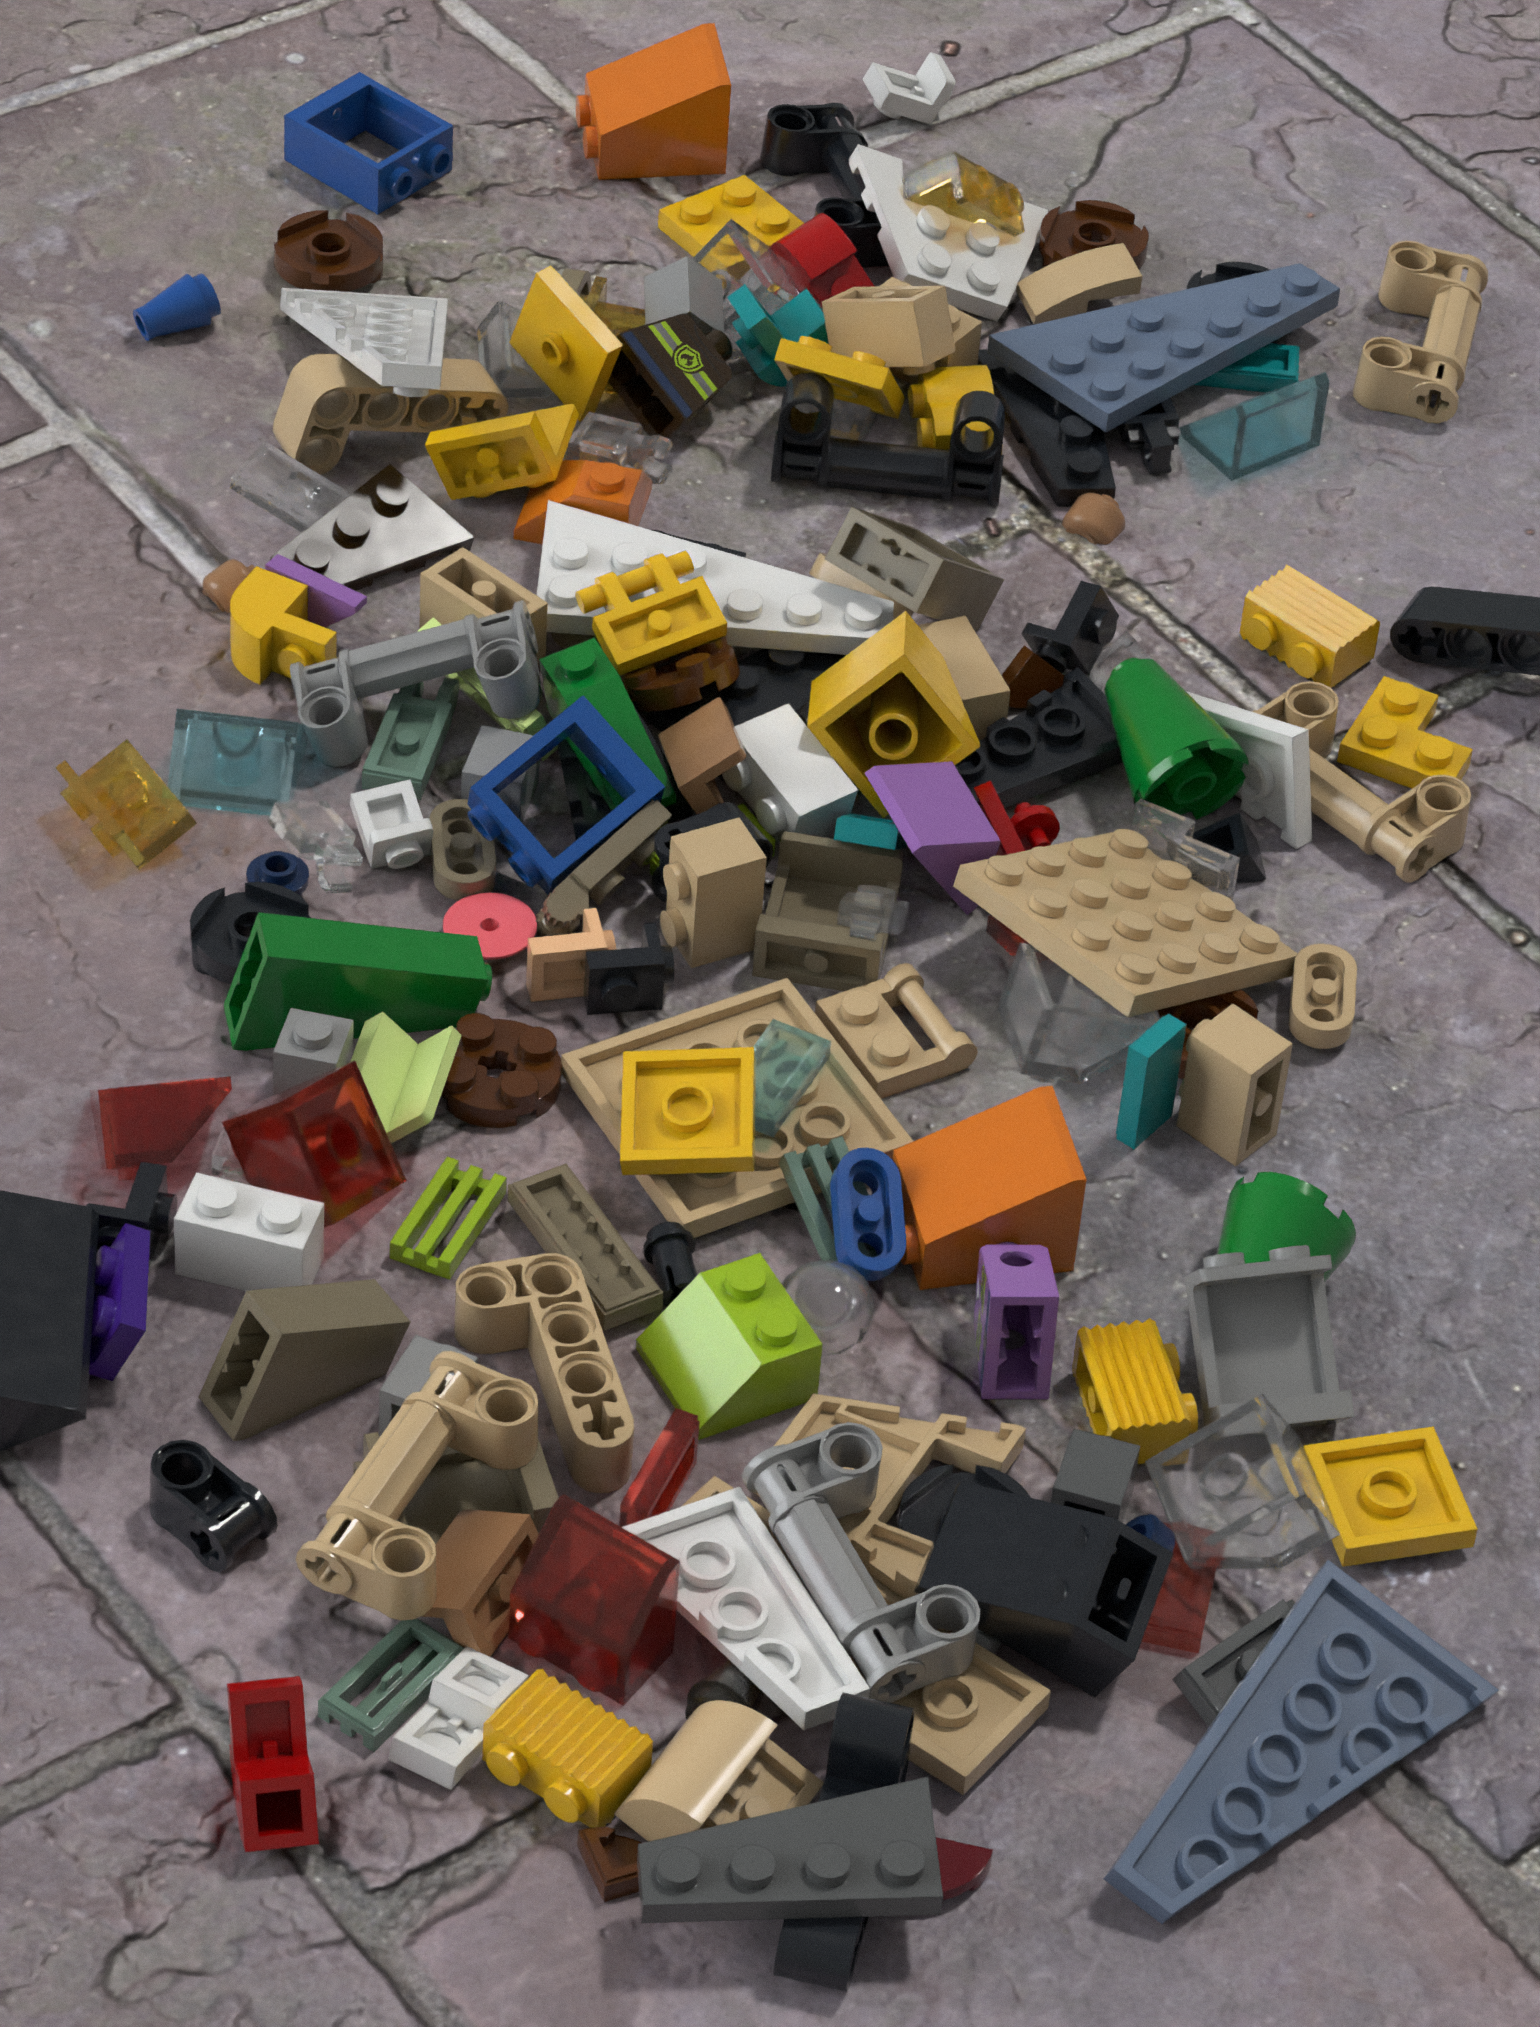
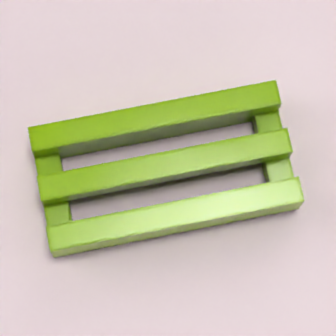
M447 1156L391 1239L389 1258L450 1280L505 1196L507 1177L495 1173L491 1180L484 1179L483 1169L470 1165L466 1172L459 1170V1160ZM454 1187V1191L450 1195L449 1199L447 1200V1202L445 1203V1205L443 1206V1208L441 1209V1211L439 1212V1214L437 1215V1217L435 1218V1220L433 1221V1223L431 1224V1226L429 1227V1229L427 1230V1232L425 1233V1235L423 1236L415 1250L412 1249L418 1241V1239L420 1238L423 1231L425 1230V1228L427 1227V1225L429 1224V1222L431 1221V1219L433 1218V1216L435 1215V1213L437 1212V1210L439 1209V1207L441 1206V1204L443 1203V1201L445 1200V1198L447 1197V1195L449 1194V1192L451 1191V1189ZM472 1194L479 1196L439 1258L432 1256L443 1237L447 1236L455 1224L457 1216Z

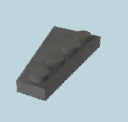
M928 1777L638 1844L637 1870L642 1923L941 1915L943 1892Z

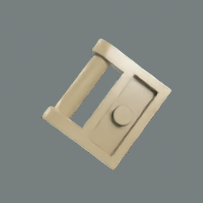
M909 963L893 967L883 979L816 1001L815 1014L881 1099L958 1073L969 1067L976 1059L978 1053L977 1047L965 1032H956L923 989L924 979L913 965ZM903 1004L936 1047L924 1051L892 1008Z

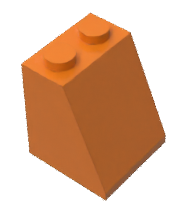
M715 23L699 25L586 73L585 95L576 96V120L578 128L584 127L583 148L585 158L594 159L599 180L726 174L731 82Z
M1052 1085L1033 1089L893 1151V1161L897 1165L901 1176L906 1232V1250L901 1262L903 1265H912L920 1290L977 1283L980 1248L985 1245H997L1002 1242L1047 1247L1054 1273L1074 1271L1087 1179Z

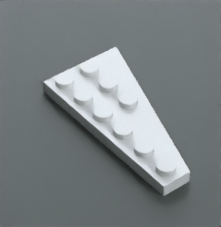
M281 288V311L381 386H392L394 394L407 397H423L428 395L429 389L440 390L447 324V298Z
M548 500L536 594L548 603L547 632L595 636L592 630L593 617L607 611L604 607L583 614L576 601V591L595 585L596 577L609 572H614L618 576L644 566V559L660 553H663L665 557H669L685 550L692 560L694 573L678 578L681 584L703 576L727 621L726 638L730 646L847 655L893 621V601ZM652 588L628 598L631 602H634L656 592Z

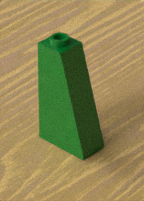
M258 912L223 1005L232 1049L248 1051L275 1048L290 1008L354 1020L353 1039L359 1038L366 1020L381 1012H384L406 1033L446 1029L450 1026L456 1028L460 1018L467 1014L475 1013L479 1002L487 1000L492 985V970L488 963H484L477 936Z

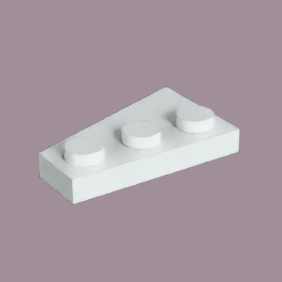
M1187 692L1243 748L1249 759V765L1243 763L1242 767L1246 779L1242 787L1235 794L1242 800L1240 809L1255 820L1265 816L1282 829L1280 838L1295 849L1312 842L1309 730Z

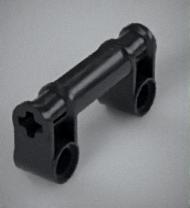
M834 102L801 106L782 104L771 108L767 114L760 154L762 166L771 173L781 176L830 172L843 198L830 197L821 200L815 208L814 217L824 213L838 224L857 249L854 255L862 267H890L877 236L882 228L877 214L866 209L861 196L865 189L861 174H853L849 166V158L857 145L860 144L868 147L863 134L854 129V117L849 108L842 103ZM835 117L838 118L842 126H839Z
M809 372L800 373L787 382L782 397L778 431H776L771 482L780 483L782 478L817 481L819 487L822 488L830 487L942 499L944 501H950L953 496L988 499L989 505H999L1004 455H1001L1005 409L1000 399L992 393L972 391L959 399L954 409L950 449L944 450L831 437L834 391L829 381L821 375ZM808 403L814 405L819 411L804 413L796 409L795 405ZM980 421L986 423L991 428L986 431L977 432L968 428L966 424Z

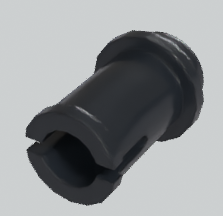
M664 1222L654 1226L647 1233L646 1242L643 1245L645 1259L654 1265L659 1287L663 1291V1305L665 1307H668L698 1275L692 1256L696 1247L695 1238L691 1232L687 1231L682 1224L677 1222Z

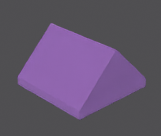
M953 762L879 765L865 772V775L913 855L966 915L975 910L978 905L953 887L961 864L996 856L1001 840Z

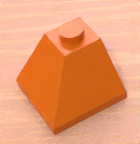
M563 460L555 481H549L540 487L530 488L514 528L513 539L543 545L548 500L639 526L652 490V479L643 470L623 467L614 463H600L589 460Z

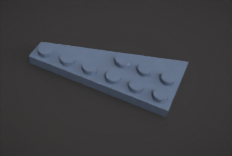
M1327 1560L1314 1575L1103 1879L1163 1924L1477 1709L1495 1695L1499 1689L1339 1567Z

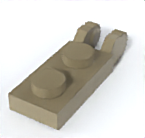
M658 800L650 801L580 864L552 893H549L543 903L544 907L536 914L537 935L543 937L572 934L580 924V918L583 917V909H589L590 900L593 899L599 906L603 904L625 881V878L620 874L632 862L639 868H642L656 855L654 851L655 835L660 828L668 823L672 814Z

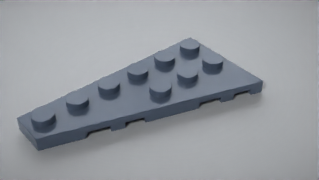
M1299 263L989 335L987 353L1103 431L1108 432L1338 306L1340 288L1318 275L1314 270Z

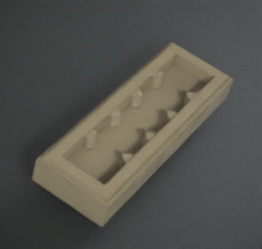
M566 1163L508 1185V1202L546 1253L568 1256L582 1270L603 1331L662 1309L663 1291Z

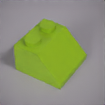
M761 1253L699 1273L636 1339V1350L696 1441L807 1403L813 1393L818 1394L823 1344Z

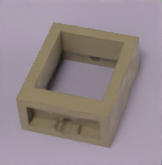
M851 507L825 557V560L918 614L938 620L966 616L975 631H978L1005 580L912 526L855 507Z

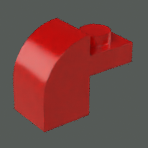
M824 213L816 215L774 242L769 248L796 292L800 294L807 288L821 307L823 301L852 287H875L854 254L857 252V249L838 224Z
M300 1676L228 1683L227 1696L231 1745H229L238 1826L244 1851L254 1852L319 1844L315 1780L308 1757L304 1694Z

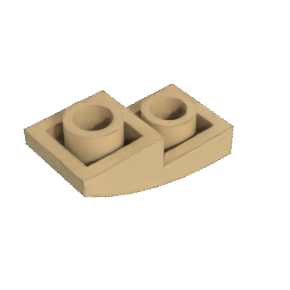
M1120 243L1084 251L1054 262L1019 281L1016 292L1033 324L1086 313L1089 300L1112 299L1119 296L1140 294L1143 276L1125 244Z

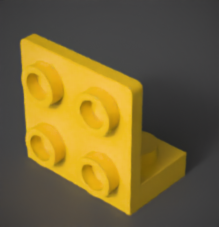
M567 404L432 431L429 433L425 447L451 500L471 496L484 498L493 495L497 491L523 486L536 488L545 485L549 481L556 480L579 413L574 404Z

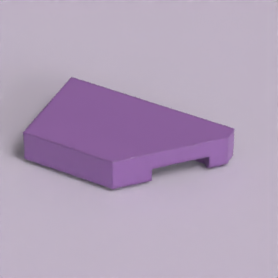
M279 554L265 564V570L308 585V621L326 628L354 615L367 604V596Z

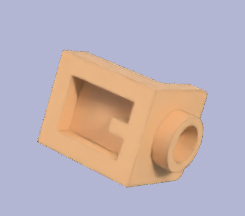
M597 908L583 909L582 933L528 938L526 986L531 1002L584 996L586 952L616 950L613 931L602 929Z

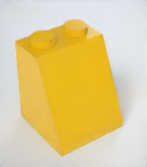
M907 611L903 612L811 681L807 727L882 818L886 817L889 813L865 775V772L879 765L951 761L956 765L980 747V742L944 657Z

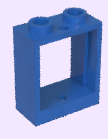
M358 72L284 115V160L378 215L452 170L453 125ZM363 131H367L400 151L377 163L344 143Z
M583 695L470 787L467 805L471 810L467 814L474 827L488 841L497 838L512 854L508 859L509 864L526 885L532 888L538 884L549 895L580 864L650 801L658 800L661 803L665 786ZM569 737L622 796L624 801L557 857L553 858L497 794L565 738Z

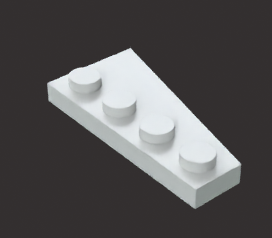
M740 1487L613 1530L612 1549L803 1730L834 1720L843 1692L869 1698V1686Z

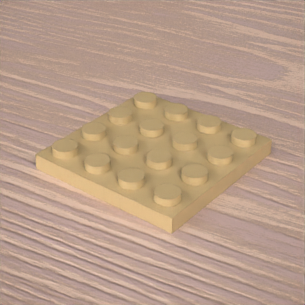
M1117 829L1106 834L1087 838H1075L1073 841L1045 847L1038 846L1027 851L1003 856L997 855L989 859L961 864L953 887L1126 1017L1291 977L1297 952L1281 942L1279 935L1273 929L1252 921L1235 908V903L1223 894L1212 892L1194 879L1191 871L1186 866L1168 860L1150 847L1148 840L1143 835L1129 829Z
M788 978L562 1054L561 1057L563 1077L620 1155L623 1051L754 1047L756 1058L754 1171L634 1175L668 1222L682 1224L687 1231L692 1233L694 1238L794 1203V1197L778 1164L786 1153L796 1151L797 1154L805 1152L808 1146L819 1143L820 1147L828 1145L831 1139L843 1136L849 1151L865 1147L874 1148L887 1154L893 1160V1151L913 1142ZM829 1161L828 1164H829V1167H830V1169H831V1171H832V1173H833L834 1170H833L832 1165H831V1163H830V1161ZM812 1168L804 1169L815 1195L822 1193Z

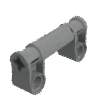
M524 600L514 602L513 609L482 618H477L476 615L470 614L459 621L353 650L349 648L340 650L337 658L308 666H304L301 662L290 665V675L297 700L299 719L318 760L332 767L345 766L354 762L367 748L368 738L362 703L365 697L475 668L493 712L499 717L514 719L531 713L539 705L543 692L536 653H538L536 634Z
M841 1423L787 1445L774 1446L759 1453L744 1468L742 1480L750 1492L759 1494L770 1513L768 1520L769 1528L778 1539L809 1595L849 1657H853L870 1688L869 1698L891 1703L905 1697L914 1690L948 1677L957 1676L967 1670L973 1660L980 1608L977 1600L969 1591L959 1586L948 1584L933 1586L925 1592L887 1605L837 1520L846 1515L865 1510L875 1500L883 1447L880 1438L872 1429L858 1423ZM842 1467H848V1468H854V1469H853V1470H851V1469H844V1468H842ZM937 1629L950 1630L954 1633H941Z

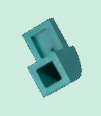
M746 284L727 297L740 316L732 322L734 328L742 337L735 343L756 375L768 384L784 387L788 382L774 360L781 338L798 343L800 336H807L829 344L823 308L807 288L772 315L769 314Z

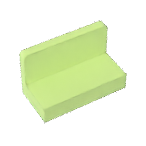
M384 1012L366 1020L333 1111L377 1151L429 1124L434 1118L462 1035L453 1026H450L418 1044Z

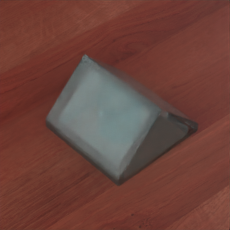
M1326 372L1266 392L1183 425L1179 429L1184 440L1227 478L1233 481L1320 445L1330 382Z
M176 709L166 794L167 804L288 818L308 742V736L302 724L291 721Z

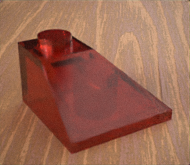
M356 1061L341 1065L266 1098L222 1122L231 1142L232 1150L239 1160L248 1183L255 1187L324 1203V1228L334 1225L407 1181Z
M231 1076L89 1090L102 1169H117L118 1180L126 1181L135 1180L141 1161L154 1164L173 1163L232 1090Z

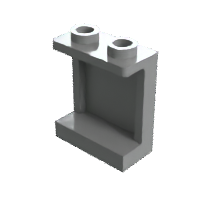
M1307 1245L1273 1249L1268 1251L1270 1261L1246 1264L1244 1253L1242 1252L1218 1254L1204 1257V1268L1198 1269L1184 1277L1206 1438L1335 1424L1355 1417L1351 1390H1339L1324 1282V1273L1332 1269L1331 1255L1310 1257V1250Z

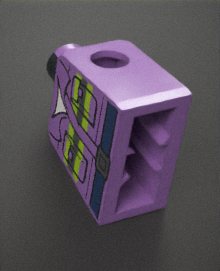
M1002 1242L997 1245H985L980 1248L974 1306V1331L981 1399H1049L1059 1293L1047 1247ZM1008 1329L1015 1330L1023 1335L1025 1338L1023 1346L1013 1350L1006 1349L1004 1338H1009Z

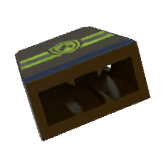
M679 314L629 329L616 337L623 346L608 382L659 448L701 411L730 381L732 370L726 361L732 356V344L727 335L720 330H712L704 334L691 316L686 314Z

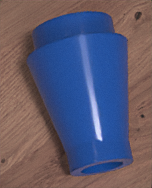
M200 273L194 277L185 274L148 303L133 310V317L141 335L146 341H149L158 336L208 326L211 324V318L220 315L221 307L212 284L204 274Z

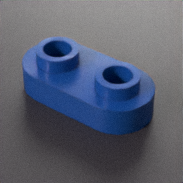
M857 1148L848 1152L841 1159L831 1176L830 1192L835 1252L839 1263L850 1275L865 1281H876L887 1277L894 1271L906 1250L901 1176L897 1165L887 1154L874 1148ZM860 1181L867 1184L871 1189L872 1195L866 1196L858 1193L853 1186V1182ZM858 1243H868L873 1246L877 1256L867 1257L862 1254L858 1248Z

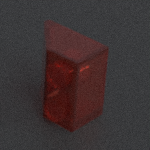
M563 1494L554 1503L510 1592L508 1638L516 1642L528 1655L535 1658H543L572 1675L584 1688L592 1692H601L624 1706L673 1653L680 1561Z

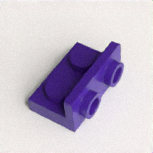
M125 1223L110 1247L103 1245L97 1252L89 1366L90 1375L113 1381L146 1332L150 1252L149 1230Z

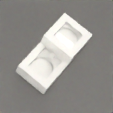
M466 1646L433 1679L428 1703L393 1736L388 1760L451 1790L482 1754L483 1723L529 1678V1675Z

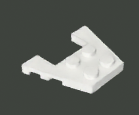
M858 144L849 158V166L853 174H861L865 184V189L861 196L866 209L877 214L882 227L877 236L894 278L912 286H945L949 305L997 322L1011 300L1039 237L1041 223L1048 210L1004 195L995 208V230L986 223H973L947 214L939 207L933 205L924 206L906 200L903 197L902 159Z

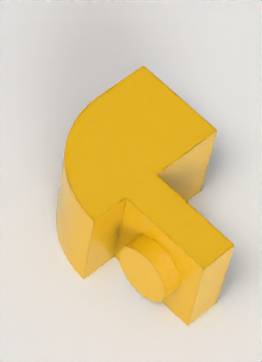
M256 566L235 589L230 600L231 658L238 671L249 680L261 685L272 671L291 678L290 665L292 663L301 662L304 666L336 658L337 632L308 621V585Z

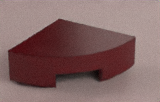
M936 1837L943 1900L956 1897L968 1890L974 1891L977 1889L989 1872L993 1849Z

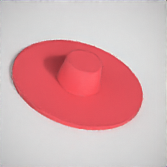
M492 892L478 893L460 899L448 909L443 919V933L477 936L483 959L495 960L516 955L526 949L528 938L536 936L537 922L531 908L513 896Z

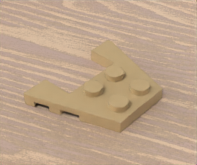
M813 1393L774 1446L787 1445L828 1430L836 1424L847 1422L862 1424L876 1433L883 1447L876 1498L870 1507L865 1510L846 1515L837 1520L872 1577L903 1599L917 1595L918 1593L914 1592V1589L933 1542L886 1524L901 1504L904 1491L914 1479L924 1472L933 1459L949 1465L954 1464V1467L975 1474L976 1465L991 1467L1006 1474L1023 1449L1026 1428L1003 1422L1000 1424L999 1432L966 1428L967 1417L944 1413L939 1416L935 1423L899 1417V1406ZM842 1467V1468H844V1469H851V1470L854 1469V1468Z

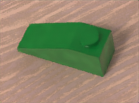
M589 639L540 658L539 663L547 709L553 719L584 695L665 786L661 804L666 807L676 803L675 792L625 686L596 639ZM569 737L565 738L611 811L624 801L622 796Z

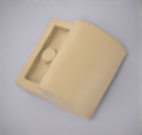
M715 1700L703 1703L693 1711L614 1815L649 1842L808 1805L824 1782L768 1738L777 1727L775 1722L747 1706L730 1701Z

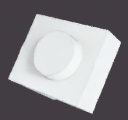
M932 52L928 54L916 75L873 62L863 77V81L874 99L873 103L880 112L894 119L904 116L929 125L932 124L941 107L949 101L956 83L941 55Z
M410 779L351 794L350 807L371 869L386 865L394 869L405 868L419 862L423 856L430 855L433 827L429 818L423 819Z

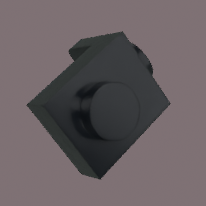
M1080 581L1055 630L1027 623L1021 634L1031 650L1059 672L1064 673L1066 669L1073 671L1079 667L1084 674L1089 675L1103 647L1108 645L1113 639L1119 615L1101 586Z
M656 923L643 924L641 948L586 952L583 998L587 1015L662 1009L664 983L674 982L675 969L671 945H661Z
M140 1162L125 1209L92 1203L86 1205L87 1207H92L99 1215L97 1252L103 1245L110 1247L124 1224L127 1223L150 1231V1267L161 1233L171 1234L174 1227V1217L177 1213V1195L168 1193L167 1165Z

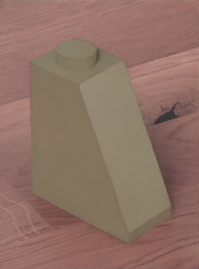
M375 1279L246 1290L198 1397L233 1441L245 1440L386 1375L411 1321Z

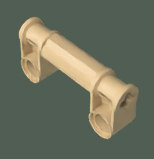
M1399 241L1391 245L1388 250L1378 292L1380 302L1391 311L1429 318L1422 347L1403 343L1391 337H1375L1366 341L1362 349L1353 388V397L1360 405L1373 411H1387L1417 418L1427 423H1442L1454 416L1459 404V396L1456 391L1461 388L1465 379L1470 350L1479 313L1482 308L1480 293L1484 291L1488 283V270L1479 258L1470 254H1458L1428 247L1416 241ZM1463 269L1468 270L1465 282L1460 281ZM1432 394L1438 395L1434 408L1429 406Z
M1300 682L1265 706L1252 711L1309 730L1311 812L1357 844L1367 855L1378 854L1396 868V875L1403 881L1411 883L1418 880L1428 869L1447 856L1458 852L1463 846L1471 801L1470 789L1463 781L1453 776L1433 775L1423 779L1419 785L1390 804H1387L1324 759L1331 753L1333 748L1339 703L1337 694L1330 687L1318 682Z
M442 1351L435 1356L429 1368L431 1376L419 1392H413L406 1397L397 1414L337 1499L328 1508L326 1513L327 1523L314 1541H308L303 1544L296 1555V1563L299 1570L313 1585L333 1594H341L380 1611L389 1618L397 1620H414L425 1615L433 1607L437 1598L436 1547L434 1541L428 1533L420 1528L408 1526L397 1520L447 1447L500 1470H512L527 1465L534 1458L538 1449V1398L532 1386L521 1379L506 1376L477 1364L465 1355L453 1351Z

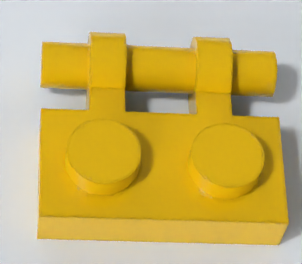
M686 550L669 557H665L663 553L646 558L644 559V566L618 576L614 572L595 578V585L575 592L576 601L583 614L604 607L607 611L593 617L592 630L619 676L727 635V621L703 576L681 584L678 578L694 573L692 560ZM652 588L656 592L634 602H631L628 598Z

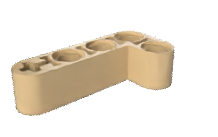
M314 354L302 359L294 366L290 373L273 422V433L296 470L302 475L313 477L330 471L338 463L350 430L430 433L432 431L506 417L509 405L506 397L484 366L475 360L443 358L440 390L429 389L428 395L423 397H407L394 394L392 386H381L340 354Z
M544 1253L478 1264L463 1271L456 1281L454 1329L455 1338L458 1343L466 1350L477 1354H494L528 1348L570 1475L574 1482L584 1490L593 1493H610L622 1488L628 1483L632 1472L634 1419L582 1270L578 1264L565 1255Z

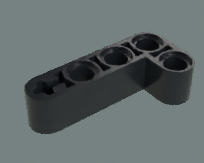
M1434 586L1424 587L1417 591L1390 629V640L1400 655L1418 663L1540 676V597Z
M843 1692L834 1718L826 1776L818 1802L905 1782L915 1709ZM869 1917L784 1919L776 1951L773 1975L848 1992Z

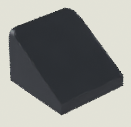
M1240 812L1184 837L1193 878L1201 884L1254 883L1266 880L1257 839Z

